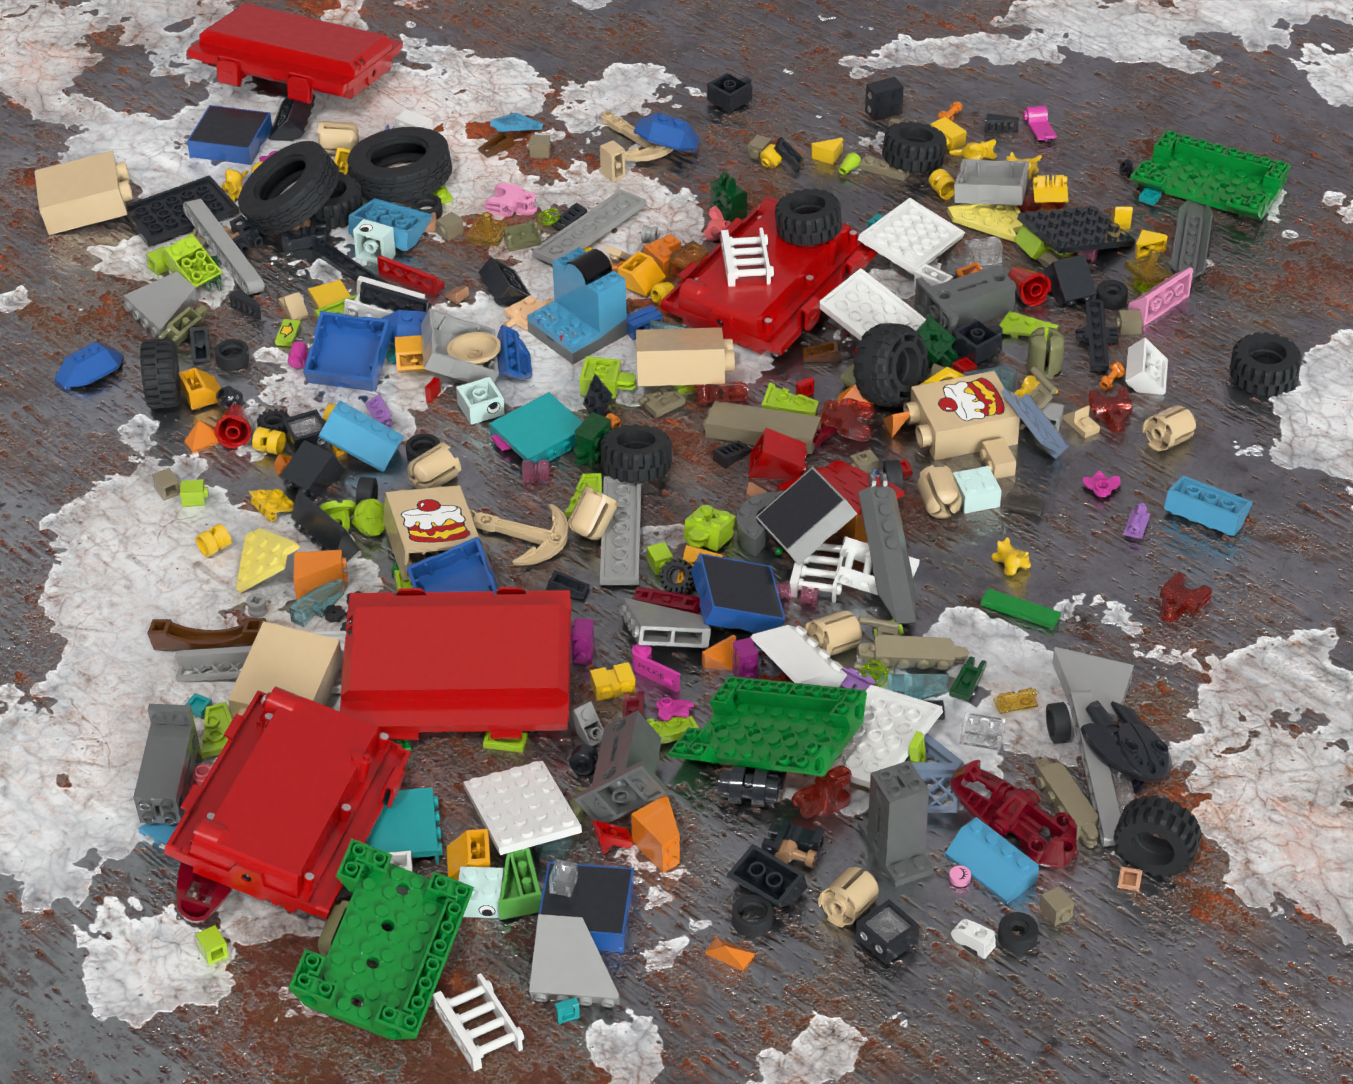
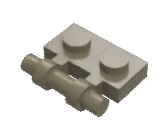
M667 385L657 388L651 394H644L642 398L638 399V403L640 406L645 405V409L657 418L684 405L685 397L675 389L671 390L670 386Z

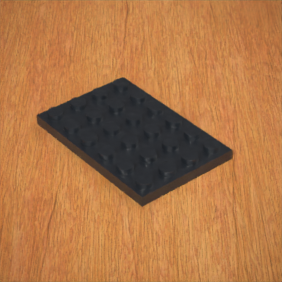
M209 175L127 204L128 215L123 217L147 246L194 230L195 227L184 213V202L202 199L218 221L232 217L240 212L239 207Z
M1095 206L1052 209L1048 211L1040 210L1037 212L1027 211L1026 213H1019L1017 217L1018 221L1059 254L1134 246L1136 239L1130 236L1129 232L1120 228L1119 224L1111 221L1107 215L1101 213Z

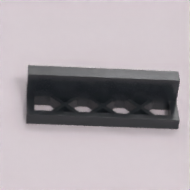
M362 282L360 285V301L393 311L428 312L429 308L432 309V304L428 300Z

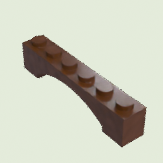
M246 618L245 623L236 627L220 630H203L176 624L171 619H152L147 634L154 650H197L252 646L263 621H267L266 618Z

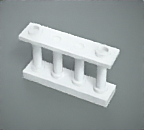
M759 228V237L732 238L729 237L728 230H721V246L728 287L735 286V279H738V277L765 275L767 284H770L771 277L774 276L773 266L769 264L766 247L768 245L767 234L764 235L763 228ZM760 244V247L734 249L733 245ZM762 254V258H735V256ZM764 265V268L738 270L737 266Z
M359 276L356 291L358 295L354 301L345 299L344 314L353 317L381 319L394 312L390 309L377 308L378 306L361 303L360 285L362 282L425 299V294Z
M822 543L817 550L840 553L842 545ZM810 555L800 565L795 562L790 579L789 597L797 598L799 590L802 589L832 592V602L836 603L837 595H841L842 584L834 582L833 585L804 581L802 577L807 575L835 579L839 567H844L846 557L840 555L839 558ZM811 562L837 566V570L829 571L807 568L805 564Z
M845 537L839 554L846 557L845 566L839 567L834 582L878 595L875 577L870 575L872 562L868 543ZM909 557L914 577L920 560ZM853 560L865 563L863 573L852 570Z
M481 973L477 975L478 987L451 999L445 998L441 991L433 994L435 1011L473 1071L482 1068L481 1058H483L484 1054L513 1042L518 1051L523 1050L522 1040L524 1039L521 1028L514 1025L494 994L491 982L485 980ZM480 995H483L487 1002L460 1015L459 1013L455 1014L453 1011V1007ZM489 1011H493L497 1019L472 1030H465L463 1027L464 1022ZM503 1026L507 1033L482 1046H475L473 1043L474 1038Z

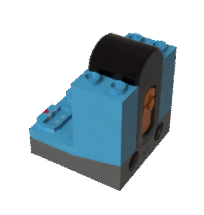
M578 247L552 261L554 301L527 315L528 332L571 364H575L586 358V356L592 355L627 335L626 281L624 277L612 269V264L608 257L598 249H591L586 252Z

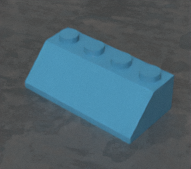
M339 400L318 437L384 472L397 453L404 435Z
M1183 475L1168 490L1164 510L1170 511L1174 515L1183 516L1189 521L1201 523L1207 528L1222 531L1225 535L1234 536L1241 529L1253 502Z
M977 817L959 830L945 852L947 858L958 866L967 867L975 880L1006 904L1037 883L1039 865Z

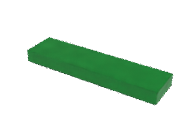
M989 588L981 600V606L1053 630L1062 612Z

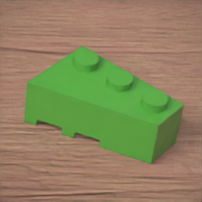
M529 847L507 853L504 878L501 884V895L498 901L500 920L538 913L542 897Z

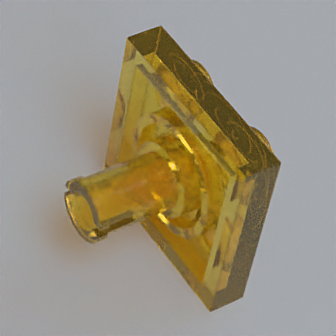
M484 212L481 217L477 216L466 235V241L499 247L504 238V227L509 226V222L492 219V213Z
M1150 250L1148 258L1127 260L1124 264V267L1132 275L1140 278L1145 284L1161 283L1173 275L1157 263L1160 253L1156 250Z

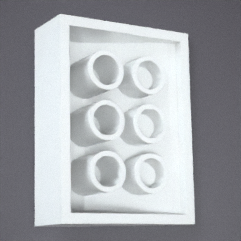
M785 625L752 634L750 637L794 683L839 687L847 676L842 670V665L833 661L830 658L831 655L826 650L821 649L818 646L819 643L806 634L807 631L799 625L797 627Z

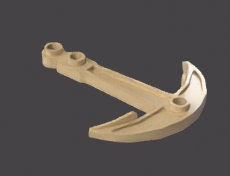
M604 111L601 115L603 124L608 125V127L618 133L624 134L645 148L639 151V148L635 147L625 151V160L627 161L654 160L666 156L674 150L644 140L634 133L635 127L623 120L622 117L614 116L612 111Z
M553 504L548 505L552 515L553 526L551 530L469 510L476 528L482 529L485 532H499L540 544L537 549L533 546L526 553L512 560L513 565H532L548 560L560 552L568 540L569 525L566 516Z

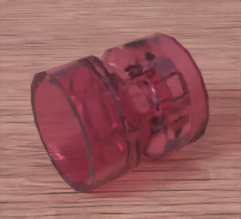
M523 460V484H534L535 481L539 484H549V460H538L537 463L533 460Z

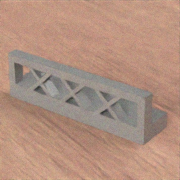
M252 646L176 651L175 659L179 668L175 679L177 682L238 678L241 672L239 669L243 667ZM225 667H230L228 671L220 672ZM205 669H212L208 673H201ZM184 670H193L191 673L183 675Z

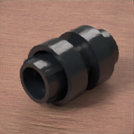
M733 765L732 770L723 769L720 772L718 795L722 798H728V802L732 804L742 805L743 799H751L752 806L765 807L766 803L775 804L777 802L780 777L778 775H770L769 770L759 768L755 769L754 774H748L746 767Z

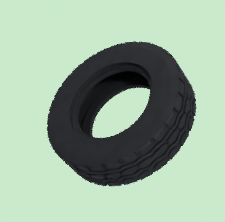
M398 127L370 135L357 143L347 158L350 175L360 184L362 197L369 200L376 198L394 203L420 198L439 189L448 181L452 174V162L447 140L437 131L423 127ZM416 161L405 166L386 168V166L397 162Z
M301 141L286 146L262 162L249 176L239 194V209L246 219L256 226L262 234L274 235L289 231L312 217L328 201L339 180L338 166L317 142ZM297 181L292 187L282 193L288 186Z

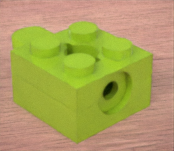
M586 356L579 378L580 396L587 395L594 374L600 378L613 394L611 399H616L618 389L632 391L636 388V375L634 373L622 372L621 359Z
M702 504L685 519L683 540H686L692 547L700 548L703 546L718 551L734 536L736 516L727 511H720L712 508L710 505Z

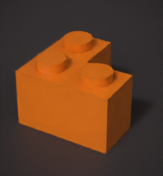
M666 235L643 246L644 254L651 256L666 278L678 273L677 260L681 259V241L674 235Z

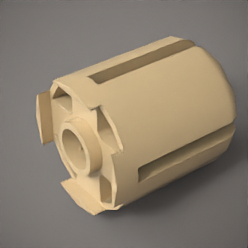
M323 121L318 124V143L328 154L336 155L338 147L352 150L359 143V130L354 123Z
M1180 405L1172 406L1146 419L1142 432L1146 433V437L1149 440L1147 444L1153 450L1159 452L1190 439L1195 433L1196 421L1189 409Z
M441 442L409 462L407 472L412 485L416 489L442 486L458 476V473L462 471L458 457L454 459L448 450L451 447L446 443Z
M931 465L921 471L917 486L926 511L931 516L941 519L951 517L949 508L954 514L958 512L962 504V497L951 469L947 466L944 468Z
M585 486L568 520V525L572 531L590 540H599L606 531L619 503Z
M850 611L833 613L812 620L805 626L806 634L819 643L818 646L826 650L831 656L856 648L862 638L860 622Z
M850 867L820 894L818 898L819 907L822 905L828 915L826 919L832 924L839 927L851 925L876 902L879 892L878 883L874 876L868 871L864 872L863 868Z

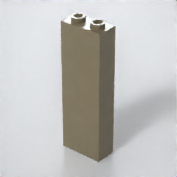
M714 401L712 408L710 407L708 410L707 419L703 421V430H705L706 438L731 442L739 440L744 444L755 445L765 428H769L806 443L807 454L813 453L815 448L813 439L818 435L816 433L817 429L821 430V417L721 401Z

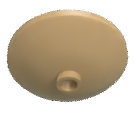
M470 332L451 340L447 345V354L451 357L479 365L493 359L499 353L501 344L500 340L490 333Z

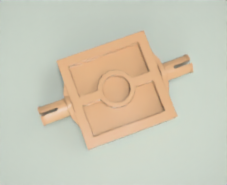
M530 295L504 309V315L510 320L504 322L503 325L509 328L516 325L524 330H528L527 315L553 302V300L549 298L544 302H540Z

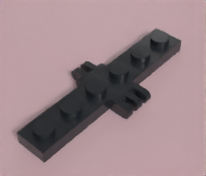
M1085 299L1087 326L1075 330L1076 340L1088 343L1090 371L1108 372L1107 343L1116 344L1119 342L1118 329L1116 327H1105L1103 300Z

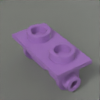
M379 393L365 403L373 419L390 428L392 426V419L390 418L392 414Z
M1144 503L1137 504L1135 510H1131L1123 535L1142 539L1151 514L1146 513L1147 508Z
M842 668L847 676L841 683V687L853 689L854 686H857L855 689L867 690L870 685L877 686L876 681L871 677L865 676L864 678L852 668Z

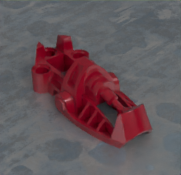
M980 760L968 762L955 770L951 778L950 788L964 808L974 818L980 819L1000 836L1004 837L1009 831L1020 839V846L1025 850L1024 854L1035 863L1046 867L1064 869L1077 856L1076 823L1069 814L1058 812L1052 818L1037 806L1040 799L1035 791L1029 788L1024 790L1022 787L1018 789L998 776L980 769ZM979 781L985 785L987 790L992 792L991 797L987 799L965 786L969 782ZM1045 826L1049 828V836L1053 838L1050 842L1039 835Z
M181 862L176 884L177 909L186 921L195 924L205 923L224 903L233 888L193 873V866ZM193 883H195L194 890L197 893V900L187 897ZM207 897H212L209 904L203 902Z

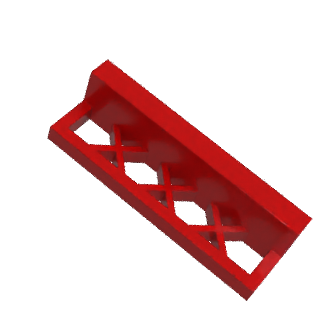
M382 255L377 257L380 275L434 296L445 287L444 281L437 279L434 275Z

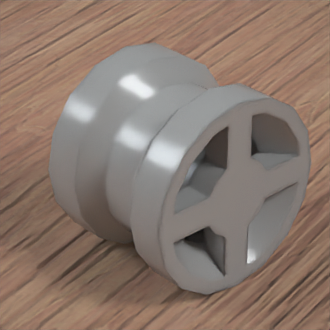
M643 225L641 241H656L658 227L653 226L651 228Z
M255 593L247 597L248 614L251 617L261 618L267 614L266 598L264 595Z

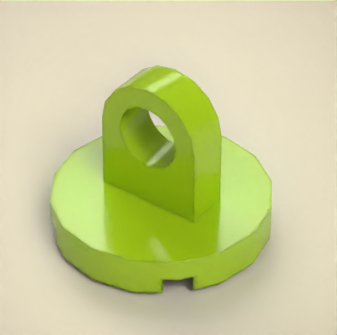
M377 499L362 500L355 509L351 523L365 536L380 535L385 530L383 523L384 505Z
M333 500L320 506L336 522L340 523L342 521V527L347 532L349 531V516L354 515L357 507L356 502L342 500V503H337V501Z

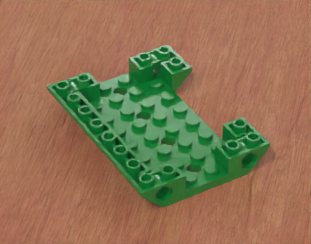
M1166 130L1154 145L1153 157L1149 161L1142 160L1131 174L1130 179L1134 185L1140 187H1148L1168 195L1261 221L1283 190L1291 165L1283 161L1272 160L1268 157L1257 156L1251 152L1239 151L1236 148H1228L1221 144L1207 142L1204 139H1196L1189 135H1181L1174 131Z
M729 676L709 701L714 715L703 729L688 727L667 754L669 757L824 777L863 724L867 692L860 689Z
M351 839L336 877L353 895L329 953L325 957L305 949L288 989L306 1007L390 1040L416 1039L474 887L433 871L431 879L391 864L392 854ZM403 887L408 893L401 895L397 892L396 888ZM388 923L393 927V930L385 931L381 925ZM373 960L378 964V967L372 969L367 966L366 962ZM359 998L363 1005L359 1007L354 1006L351 1003V999Z

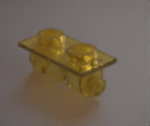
M1031 687L1018 690V694H1015L1014 691L999 693L996 698H993L999 714L1038 707L1035 699L1037 691Z

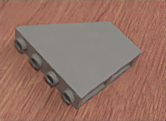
M178 271L123 295L125 302L123 306L126 312L131 313L134 319L139 321L144 329H148L152 336L157 339L175 317L189 306L193 308L198 301L196 288Z
M624 598V603L620 606V616L628 626V630L631 631L638 645L708 648L711 629L707 624H704L702 615Z
M1055 647L1052 664L1068 703L1069 692L1091 690L1093 700H1098L1112 720L1118 723L1119 717L1114 712L1111 702L1114 701L1124 705L1132 681L1134 665Z
M538 914L529 988L530 996L535 1001L547 1002L549 999L561 1002L562 1000L576 997L579 1004L585 1006L592 1005V1003H600L604 1007L620 1005L619 993L582 917Z

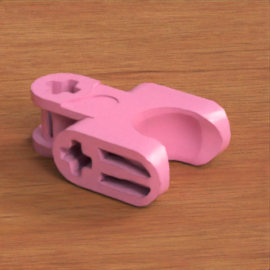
M498 183L494 188L496 197H489L484 203L485 210L495 215L510 217L514 213L533 215L537 212V207L534 204L536 195L532 192H525L518 185Z

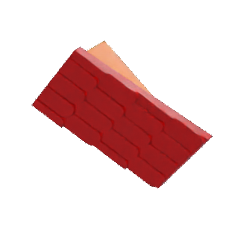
M842 460L831 462L826 467L816 468L857 513L837 532L843 538L848 536V538L868 543L858 495L859 491L869 487L868 473ZM804 474L798 476L795 480L781 483L777 487V492L786 491ZM875 476L876 486H880L879 477ZM888 481L887 486L896 491L897 499L904 496V490Z

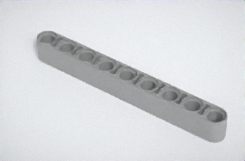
M202 199L184 202L183 209L185 215L214 254L217 255V258L242 291L247 295L263 292L264 282Z
M1091 690L1069 692V705L1092 806L1098 814L1097 827L1102 847L1115 846L1114 831L1121 814L1110 767L1091 749L1080 730L1083 725L1094 723L1085 710L1090 703L1094 702Z

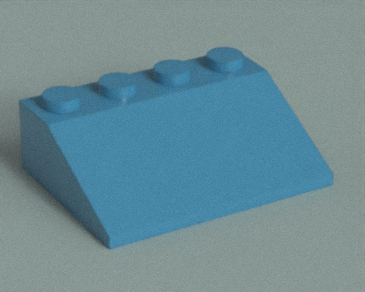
M374 198L349 215L348 234L353 235V230L363 219L393 227L395 248H399L401 251H408L416 245L432 220L433 215Z

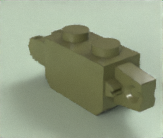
M201 305L194 310L189 306L167 325L166 330L158 339L170 338L174 340L176 346L180 345L190 336V327H201L208 308Z

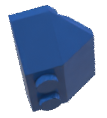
M657 112L638 120L634 129V133L644 140L678 151H696L700 140L687 121Z
M397 310L382 317L381 319H388L393 330L390 343L395 346V337L422 335L421 323L427 312Z
M501 325L497 335L501 344V349L496 355L498 358L499 376L508 379L531 378L530 353L524 342L519 338L518 331L505 325Z
M95 341L67 356L54 380L65 390L70 389V387L91 384L118 369L124 356L115 348Z

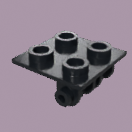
M594 374L583 405L590 414L593 412L606 417L607 414L613 413L608 409L613 394L596 374Z

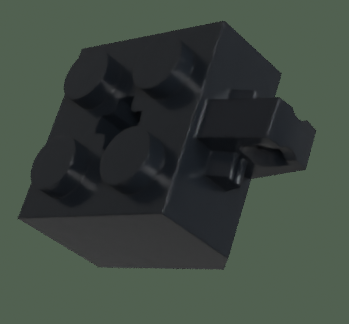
M725 73L707 84V100L728 112H732L752 100V80L748 77L739 80Z
M974 319L952 331V336L956 340L951 345V348L977 365L1002 351L1003 328L999 325L988 328L977 319Z

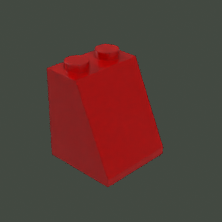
M765 428L750 452L748 477L795 480L806 469V443Z

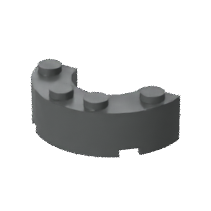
M784 491L767 492L751 496L740 506L737 512V538L740 541L741 547L755 557L765 546L766 529L761 526L762 524L756 519V516Z

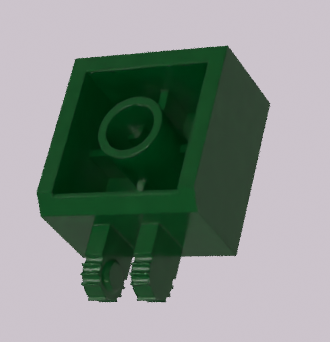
M723 172L719 176L720 178L710 182V208L716 206L721 211L724 220L732 223L736 218L742 220L747 217V192L736 185L735 178L729 177L728 173Z
M929 316L916 330L918 335H921L924 345L927 347L929 368H932L933 364L937 361L944 365V367L951 368L952 363L958 359V354L950 348L956 339Z
M592 412L575 430V449L573 452L576 456L574 459L576 466L585 465L593 468L597 463L601 462V441L608 431L613 430L611 428V419Z

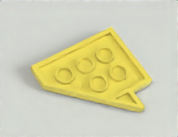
M968 203L950 206L947 209L952 222L1015 242L1016 233L1019 232L1023 225L1017 220L1018 214L1021 213L1017 205Z
M261 528L247 533L244 538L236 589L242 593L284 570L287 555L300 549V546L292 540Z

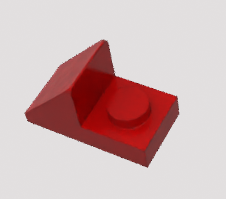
M598 820L592 822L596 840L603 856L606 855L613 845L628 849L633 846L634 841L628 828Z

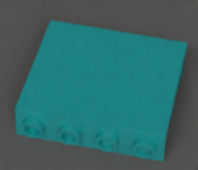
M548 392L489 423L490 435L497 434L527 462V471L531 472L575 448V430L581 425L582 421Z
M433 787L400 790L391 809L387 808L391 791H389L383 802V811L366 844L387 853L411 851V858L435 856L436 864H439V855H443L442 842L437 843V840L441 839V829L436 827V824L440 823L439 811H435V808H439L438 795L433 796Z

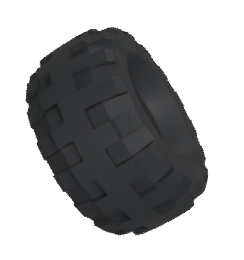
M880 323L863 334L861 341L857 344L856 354L853 358L855 384L857 389L861 391L860 394L869 402L874 403V405L902 407L904 403L911 402V387L918 386L927 379V368H929L927 347L924 345L921 335H918V332L908 325L898 323Z

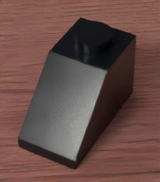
M208 326L190 327L193 363L211 362V343Z

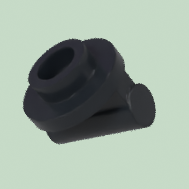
M1129 159L1124 160L1119 166V172L1124 176L1131 175L1135 170L1133 162Z

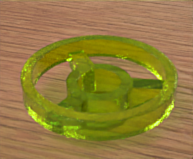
M555 208L544 210L537 216L538 223L540 225L553 224L560 218V212ZM550 212H556V213H558V214L554 216L553 214H549V213H550ZM546 214L544 220L540 221V218Z
M1140 278L1136 279L1133 285L1138 290L1146 293L1152 289L1150 285L1154 287L1157 284Z
M873 659L863 665L862 677L865 678L866 668L870 671V676L876 681L877 687L883 686L888 681V669L881 661ZM869 663H876V664H878V665H880V666H874V667H872V666H869V665H867V664H869ZM874 670H877L879 675H876ZM884 671L885 680L882 684H878L879 678L883 675Z

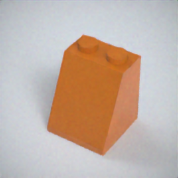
M342 550L295 552L293 580L297 607H303L345 591V583H348L349 580L348 572H344V569H347L346 558L342 557Z
M664 795L631 814L634 844L662 873L676 867L680 863V835L667 795Z

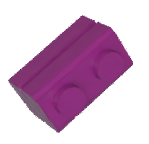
M576 618L573 621L571 631L572 662L574 664L590 665L593 662L595 652L594 621Z
M752 638L737 640L732 643V671L735 677L758 679V651L754 646Z

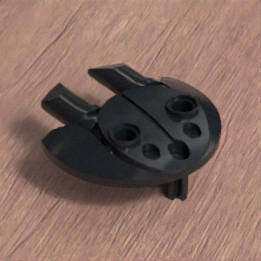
M1098 700L1090 703L1085 710L1094 723L1083 725L1080 729L1082 735L1091 749L1103 761L1122 774L1134 778L1129 787L1131 791L1139 794L1147 782H1159L1167 777L1172 769V759L1168 746L1145 722L1141 721L1132 708L1114 701L1111 702L1114 712L1123 723L1119 726L1116 721L1112 720Z

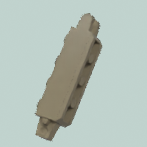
M878 635L873 643H862L857 647L858 658L871 660L872 665H878L879 667L898 666L899 668L917 667L919 669L931 667L945 670L951 668L952 664H963L969 654L966 647L954 646V642L950 638Z
M1046 757L1035 760L1034 767L1038 774L1036 784L1046 795L1048 803L1052 804L1056 813L1066 812L1072 817V820L1074 819L1077 840L1081 839L1088 848L1097 846L1096 837H1098L1099 833L1097 830L1098 814L1065 766L1058 762L1052 764Z

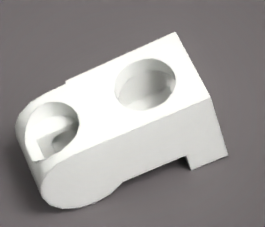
M962 919L951 931V935L957 943L976 950L977 955L983 959L996 947L995 931L974 921Z

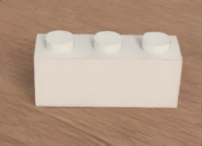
M1146 338L1128 347L1125 381L1130 388H1133L1138 393L1164 395L1166 393L1168 359Z

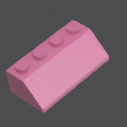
M1190 267L1173 274L1129 303V310L1140 309L1143 318L1142 326L1147 325L1189 297L1193 268Z

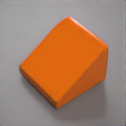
M278 454L274 462V468L279 476L292 459V456Z

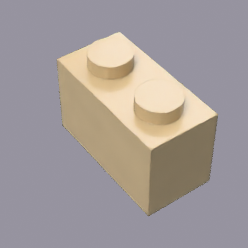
M614 140L600 146L601 174L611 182L626 176L625 149Z
M1005 439L983 441L980 458L986 463V466H989L995 479L1014 476L1016 460Z

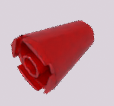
M1014 267L1008 273V277L1015 282V291L1023 303L1037 306L1047 299L1046 295L1048 291H1051V281L1045 274L1022 267Z
M238 404L229 406L214 428V434L218 442L226 448L235 449L239 446H244L251 437V426L246 412Z

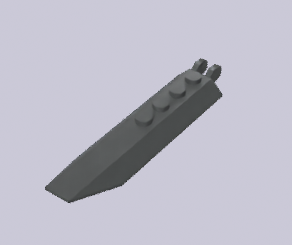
M1187 200L1179 208L1170 266L1176 273L1190 267L1193 268L1192 286L1193 277L1205 272L1213 213L1208 205Z
M886 473L880 474V486H876L875 474H868L869 487L859 491L858 495L877 593L895 622L899 624L916 623V590L896 491L887 486Z

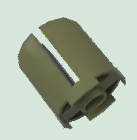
M1042 327L1033 331L1029 337L1026 368L1029 373L1031 368L1036 367L1047 379H1052L1055 374L1062 371L1065 341L1060 331L1048 327L1046 344V337H1044L1045 328Z
M341 901L339 905L334 904L318 940L319 952L325 957L329 953L350 901Z

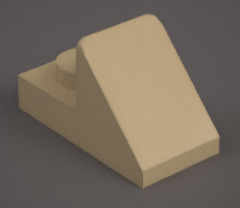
M610 246L606 247L605 252L610 255V264L618 265L621 261L625 262L631 257V255Z
M300 292L278 298L279 305L290 319L302 320L309 317Z
M1089 405L1063 415V420L1084 438L1100 432V426L1089 417Z

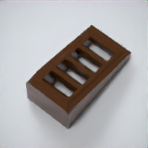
M499 132L480 146L478 151L489 158L513 147L515 144L510 135L506 132Z
M838 341L803 348L804 362L841 361Z

